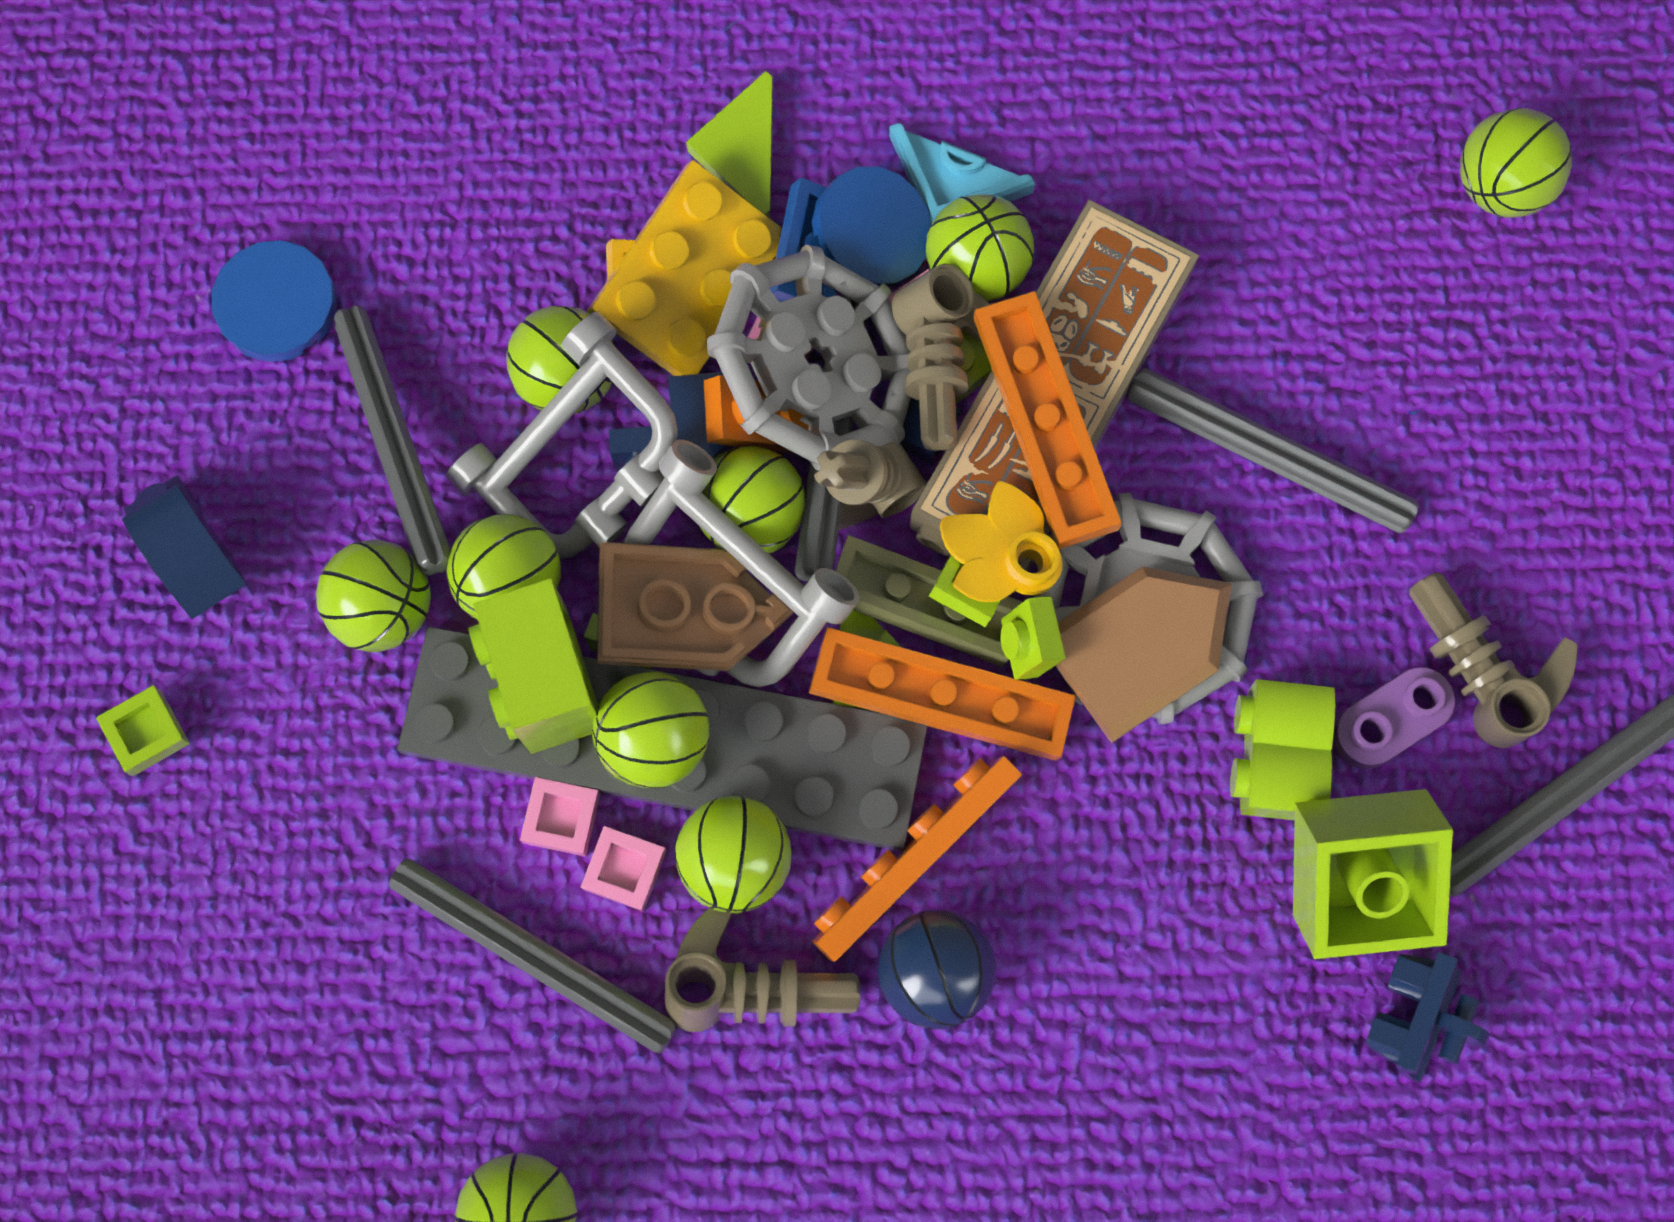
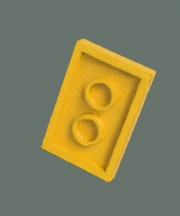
M691 160L685 165L586 312L591 314L599 311L617 330V335L673 376L698 374L709 358L707 339L716 332L732 287L730 274L742 263L757 265L774 260L782 228L697 162Z

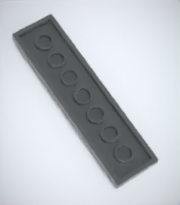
M427 627L397 748L401 754L532 780L538 777L595 789L604 794L695 811L701 805L716 798L727 796L746 797L757 800L769 807L778 816L786 829L897 851L904 850L927 730L926 725L882 713L647 668L597 664V659L583 656L597 703L600 702L613 685L627 676L645 672H660L674 676L689 685L699 695L704 704L709 720V742L704 757L689 775L676 784L664 788H640L628 785L615 778L602 765L593 745L592 734L534 754L528 751L519 738L510 740L505 727L500 728L497 723L488 695L489 689L498 687L497 680L491 679L486 665H480L470 635Z

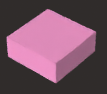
M535 777L520 841L523 844L586 857L601 796L600 792L591 788Z
M604 826L581 888L584 891L644 912L667 850L665 847Z

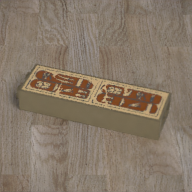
M1088 200L1036 291V295L1094 450H1096L1188 284L1199 255ZM993 371L990 372L957 430V444L954 448L946 450L911 512L910 529L917 532L916 539L928 549L941 555L948 556L950 554L941 536L939 525L942 518L958 514L988 515L990 496L996 483L999 481L1013 485L1034 500L1043 513L1044 534L1048 536L1051 532ZM1026 557L1018 559L1019 565L1029 572L1034 561Z

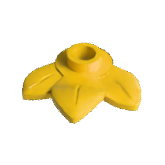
M1002 481L996 483L990 496L988 515L945 516L940 522L941 536L946 549L955 560L964 564L955 577L953 587L971 599L979 602H998L1015 591L1024 595L1042 594L1051 589L1061 575L1063 566L1062 556L1056 543L1044 534L1042 510L1034 500L1013 485ZM1023 557L1032 559L1038 567V572L1029 573L1019 565L1018 559Z

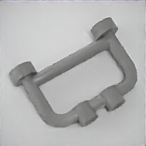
M599 311L591 313L579 322L561 344V347L581 367L502 456L497 459L482 443L477 444L464 453L450 467L445 476L463 496L476 491L498 515L512 514L522 516L539 525L553 540L560 559L576 556L592 542L599 548L601 542L612 543L626 529L629 523L619 513L632 499L640 507L648 503L665 478L659 471V462L671 444L677 440L678 436L674 412L658 391L611 343L617 330ZM608 376L646 416L652 428L651 440L641 453L632 458L616 474L615 481L605 492L591 502L577 516L575 524L566 533L560 535L553 534L532 515L507 487Z
M675 440L659 462L660 472L665 478L630 528L624 543L650 545L676 506H678L795 612L798 618L768 658L763 661H756L746 655L729 671H726L729 675L747 685L762 687L777 683L790 672L827 622L841 624L846 620L860 600L859 593L847 578L827 568L817 569L805 586L701 493L717 471L713 458L704 449L692 442ZM696 669L709 676L717 675L720 671Z

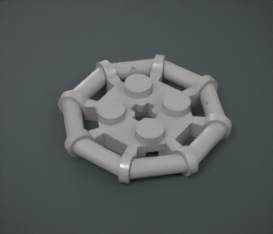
M805 245L799 253L757 265L749 263L740 264L730 274L732 287L716 332L707 339L708 355L717 359L744 419L740 426L749 435L756 432L810 460L813 467L818 471L821 467L816 458L826 450L831 451L836 445L846 440H864L875 446L894 442L898 446L905 438L903 424L911 401V397L905 392V377L911 372L907 366V356L911 351L906 345V334L898 327L893 317L892 304L888 297L892 291L884 283L878 286L824 256L822 248L818 246ZM796 280L798 297L779 302L769 289L770 287ZM822 283L859 304L853 308L846 299L840 296L828 298L821 294ZM750 310L761 319L758 328H762L756 340L746 338L742 334ZM869 317H871L888 356H878L863 324ZM811 347L819 351L826 363V372H823L818 364L809 365L806 361L805 354L811 350ZM747 363H751L766 396L764 400ZM880 380L890 381L881 410L869 400L872 389L878 385ZM791 408L805 415L800 421L808 424V430L775 413L778 410L786 412ZM851 416L859 429L840 436L835 434L833 421Z
M1130 492L1116 494L1114 504L1122 522L1119 531L1124 543L1107 556L1104 554L1097 559H1094L1084 548L1106 535L1059 549L1063 563L1061 575L1051 589L1036 595L1035 598L1052 597L1058 623L1141 567L1200 577L1194 568L1195 562L1191 557L1200 546L1223 582L1232 583L1229 610L1218 672L1152 716V718L1157 719L1159 725L1173 723L1176 714L1230 681L1240 682L1248 671L1244 660L1256 602L1258 598L1263 596L1260 581H1253L1214 523L1217 517L1207 510L1203 514L1134 499ZM1140 526L1182 535L1184 538L1179 547L1142 539ZM1050 533L1049 537L1054 541L1052 533ZM1068 568L1085 575L1079 606L1060 607ZM1064 678L1069 688L1073 692V695H1076L1075 702L1082 706V701L1079 699L1077 694L1074 692L1072 687Z

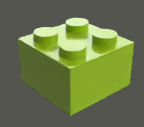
M550 578L473 603L479 624L469 627L470 638L480 665H486L491 679L497 680L498 687L489 689L488 695L497 723L500 728L505 727L509 739L515 740L519 738L528 751L534 754L591 735L592 723L597 715L596 707L598 703L568 609L552 579Z
M1426 789L1295 802L1293 917L1314 959L1447 945L1453 829Z

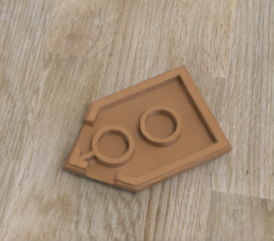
M601 542L597 664L729 671L792 615L793 611L775 594L770 595L746 572L747 569L725 549Z
M1141 567L1058 622L1066 659L1056 666L1111 744L1218 672L1232 583Z

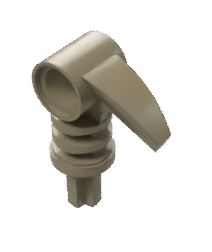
M940 264L899 290L894 295L892 301L893 317L898 327L907 335L906 345L911 351L907 356V366L911 372L905 377V392L908 396L919 400L921 440L925 449L931 451L949 450L957 444L955 398L964 395L969 388L968 375L960 368L964 364V353L959 348L963 344L962 331H965L982 344L974 322L975 309L990 305L981 295L974 292L968 277L959 268L950 264Z
M851 439L839 443L831 451L826 450L816 458L821 467L814 474L816 482L820 486H826L829 493L835 499L842 502L839 530L861 523L877 514H880L882 518H888L900 513L918 501L927 485V482L901 443L898 446L894 442L875 446L864 440Z
M1438 572L1433 573L1415 583L1409 589V595L1439 639V642L1434 644L1429 650L1435 659L1450 656L1456 666L1450 669L1448 673L1451 677L1462 674L1468 685L1460 691L1464 696L1475 694L1479 700L1473 713V723L1478 735L1486 743L1494 747L1510 748L1541 731L1547 724L1550 713L1561 702L1570 686L1577 661V643L1564 637L1536 676L1532 678L1524 677L1517 671L1512 660L1500 662L1495 652L1502 645L1499 641L1488 644L1482 633L1490 628V621L1486 615L1472 620L1442 574ZM1501 700L1510 701L1520 709L1523 716L1521 728L1510 726L1503 720L1499 711Z
M708 908L691 926L681 943L676 960L671 964L666 974L665 1008L669 1019L674 1021L677 1027L689 1032H700L711 1028L721 1018L722 1013H733L734 1023H742L743 1013H756L758 1023H765L766 1013H779L780 1022L783 1023V1027H795L797 1013H854L858 1011L860 1006V981L858 975L854 973H797L796 959H784L781 965V973H769L766 963H759L758 973H745L743 962H722L717 957L716 950L732 913L719 912ZM698 982L709 987L713 995L704 1002L690 1003L682 999L678 991L688 983Z

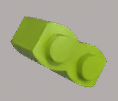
M1256 679L1248 689L1247 696H1238L1234 715L1235 734H1244V758H1235L1233 761L1230 777L1231 797L1240 798L1241 815L1295 821V802L1330 799L1332 782L1331 749L1335 723L1334 687Z

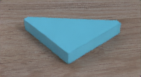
M897 123L889 126V137L909 183L917 189L929 210L931 224L940 210L961 196L984 193L998 195L1008 201H1013L1034 192L1035 183L1032 176L1028 174L1016 175L986 163L987 158L944 141L938 144L905 131L901 124Z

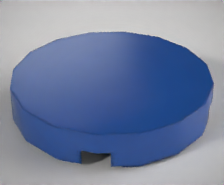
M879 166L855 167L837 176L817 199L812 227L814 237L818 235L819 244L823 249L824 256L878 286L882 283L886 286L896 285L916 273L926 259V239L931 226L929 210L917 189L900 174Z
M283 240L258 242L237 252L220 269L211 291L212 314L223 336L244 355L266 362L292 360L304 354L303 349L310 347L315 341L319 343L329 333L337 312L336 287L323 262L305 247Z

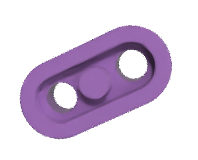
M1413 668L1402 673L1352 705L1337 719L1333 734V744L1336 752L1346 763L1360 769H1372L1386 763L1448 721L1455 706V696L1450 683L1440 673L1428 668ZM1415 689H1422L1430 694L1432 698L1431 709H1423L1416 705L1413 699ZM1362 723H1371L1378 728L1380 732L1378 743H1369L1362 737L1360 732Z

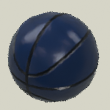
M925 910L904 919L889 933L879 955L878 978L885 999L899 1015L910 1023L922 1028L949 1029L970 1020L989 1000L995 984L996 961L988 939L976 925L962 915L952 911Z

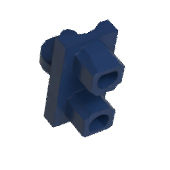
M1438 952L1434 962L1426 958L1399 954L1390 976L1388 987L1391 992L1419 1002L1412 1023L1379 1011L1374 1018L1366 1040L1369 1049L1396 1064L1402 1077L1420 1084L1440 1033L1444 1034L1445 1038L1438 1057L1456 1065L1465 1043L1484 1048L1490 1036L1488 1031L1473 1023L1480 1005V1001L1461 994L1454 1014H1448L1462 976V971L1457 968L1459 961L1454 957Z

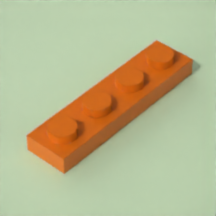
M1033 291L975 309L974 322L1058 549L1119 531L1122 522L1036 292Z
M829 627L824 632L809 689V694L1054 761L1062 757L1076 695L1021 680H1014V678Z
M1005 756L993 760L989 765L981 758L975 761L953 783V786L960 794L943 811L934 803L907 829L914 839L903 851L895 856L887 849L860 876L868 885L850 903L841 895L814 921V924L821 932L811 943L829 961L835 962L1022 774Z

